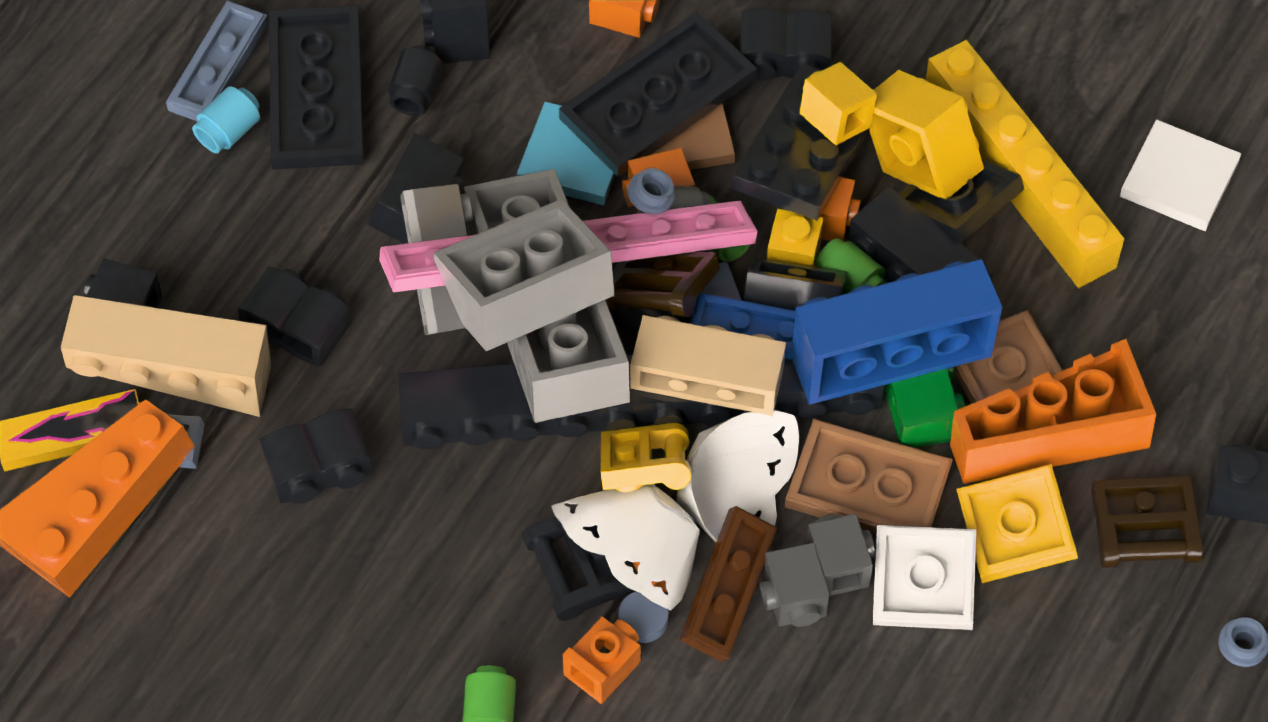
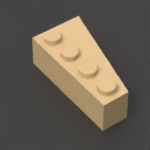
M74 295L61 344L66 368L72 369L77 374L89 377L100 376L258 417L261 415L271 369L266 325Z

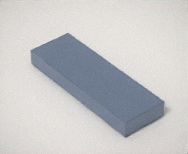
M227 0L166 101L168 111L197 121V115L227 87L233 85L269 24L267 14Z

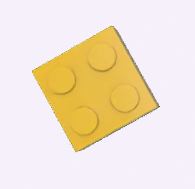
M901 70L896 71L874 89L877 97L869 131L882 172L910 185H915L934 196L946 199L963 187L969 179H972L983 170L984 166L978 150L979 142L973 133L968 116L969 108L963 96L955 91H948L929 83L923 78H917Z

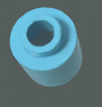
M229 86L197 115V123L192 127L193 133L199 142L213 153H219L222 149H230L260 120V114L257 110L259 103L247 89H237Z

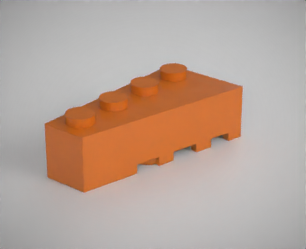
M1127 339L1112 344L1110 351L1093 357L1090 353L1074 360L1073 367L1054 375H1050L1049 372L1032 378L1030 385L1014 392L1008 388L954 411L950 447L963 484L1003 477L1049 464L1055 467L1148 449L1151 444L1156 412Z
M145 399L0 509V546L70 598L183 463V460L195 445L183 425Z

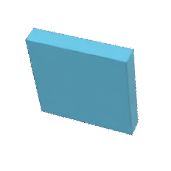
M544 102L516 175L520 176L555 169L565 196L604 206L616 174L559 119V108L562 106Z

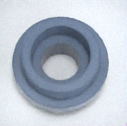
M648 168L634 175L627 188V194L631 203L639 210L649 214H661L667 211L675 197L671 178L665 172L655 168Z
M1252 618L1234 619L1222 628L1218 639L1219 649L1222 655L1234 665L1241 667L1254 666L1260 663L1268 653V634L1264 627ZM1244 639L1250 643L1252 648L1243 649L1237 646L1235 641Z

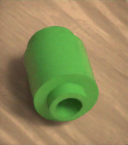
M840 238L831 240L816 259L815 267L847 271L844 294H848L855 288L864 285L875 287L886 284V281L883 280L885 268L851 241L844 242Z
M491 665L480 666L476 669V673L469 674L466 677L462 722L514 721L516 680L512 676L507 675L506 669Z

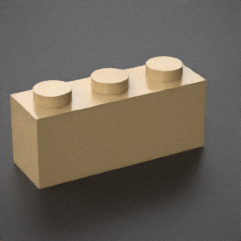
M643 315L630 364V389L773 416L784 369L786 342L777 341L764 334L750 336L729 332L725 328L716 325L703 327L682 323L669 316H659L656 318Z

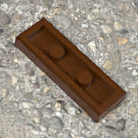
M738 506L728 510L680 636V641L720 662L729 659L764 566L765 554L769 552L777 531L776 526Z

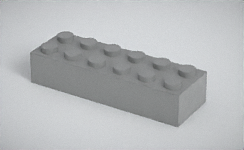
M555 169L464 187V194H469L473 221L467 222L469 235H477L560 199L568 205ZM605 300L507 342L535 423L630 403L629 361Z

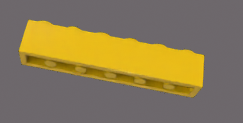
M965 40L929 58L926 80L929 83L948 91H955L963 96L969 108L968 116L973 133L979 142L978 150L981 159L1021 176L1024 190L1012 199L1011 203L1078 289L1116 269L1124 237L970 43Z

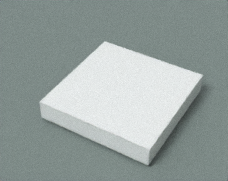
M1156 120L1122 186L1120 197L1206 231L1239 163L1241 153Z
M877 525L873 625L973 630L976 529Z

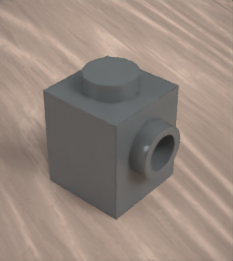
M830 514L821 517L815 523L808 524L806 544L814 542L829 596L868 588L873 567L871 559L875 558V548L870 531L868 529L861 530L857 515L852 514L842 517L839 514Z
M814 542L767 552L764 565L765 581L760 582V590L766 611L774 610L778 626L792 624L796 627H804L814 624L822 617H826L829 592Z

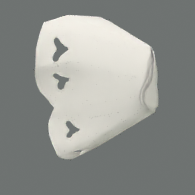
M774 410L773 416L748 412L698 434L687 457V462L691 468V480L687 486L677 490V503L715 542H717L728 510L734 506H738L753 515L760 510L761 516L759 518L775 526L777 519L775 495L789 481L798 456L799 432L795 416ZM782 426L785 427V431L782 434L785 441L784 446H781L778 439L773 436ZM780 459L781 462L775 466V474L771 476L767 463Z
M647 484L630 492L609 489L551 506L554 515L561 522L568 536L584 550L605 555L613 576L623 585L640 592L650 601L669 610H672L682 600L691 579L700 529L695 524L694 519L657 486ZM565 503L578 504L574 514L570 513V507L565 506ZM597 525L600 537L595 538L591 531H586L583 527ZM625 562H640L638 574H634L633 567L627 566ZM665 580L668 595L663 592L661 587H655L651 582Z

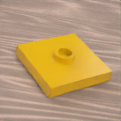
M1052 464L957 489L967 529H976L975 560L982 583L1078 559Z

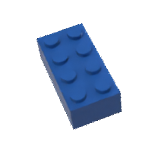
M982 259L968 263L963 261L953 262L941 270L922 275L910 273L891 283L875 287L864 285L855 288L848 294L828 299L817 297L801 306H797L791 359L809 405L992 357L1002 305Z

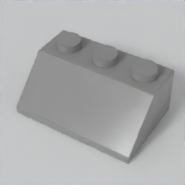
M458 184L403 191L400 195L408 243L467 236L465 222L473 221L469 194H460ZM445 285L417 289L425 335L465 329Z
M562 199L433 253L434 261L462 324L485 351L614 296L610 249Z

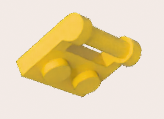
M667 423L601 432V478L603 490L616 489L620 492H630L641 488L643 485L664 483L668 488L675 490L687 486L691 480V468L685 460V450L689 446V433L687 429L679 423ZM662 448L666 453V458L652 459L651 449Z

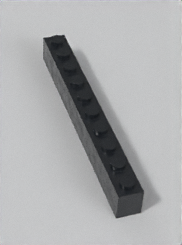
M626 355L629 361L630 403L536 423L534 422L515 364L398 373L404 446H416L422 449L435 448L441 443L453 442L479 445L486 443L490 439L503 438L529 441L537 436L560 434L564 437H577L591 431H612L667 423H679L681 425L704 423L709 426H715L749 411L630 389V364L633 355ZM785 358L774 410L799 415L803 418H817L825 413L847 411L854 415L865 414L873 409L881 408L884 385L809 405L792 359Z

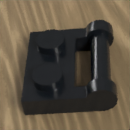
M575 509L571 510L570 513L574 514ZM556 516L533 524L522 532L523 540L528 550L534 551L555 598L552 606L559 620H571L582 614L586 609L635 592V590L629 589L613 576L605 555L584 550L568 536ZM597 525L583 527L584 530L591 531L595 538L600 537ZM563 536L586 587L575 591L572 590L552 545L553 540ZM626 561L625 564L629 567H633L634 574H637V571L633 563Z

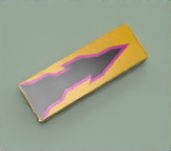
M136 389L0 421V459L4 472L73 455L139 405Z

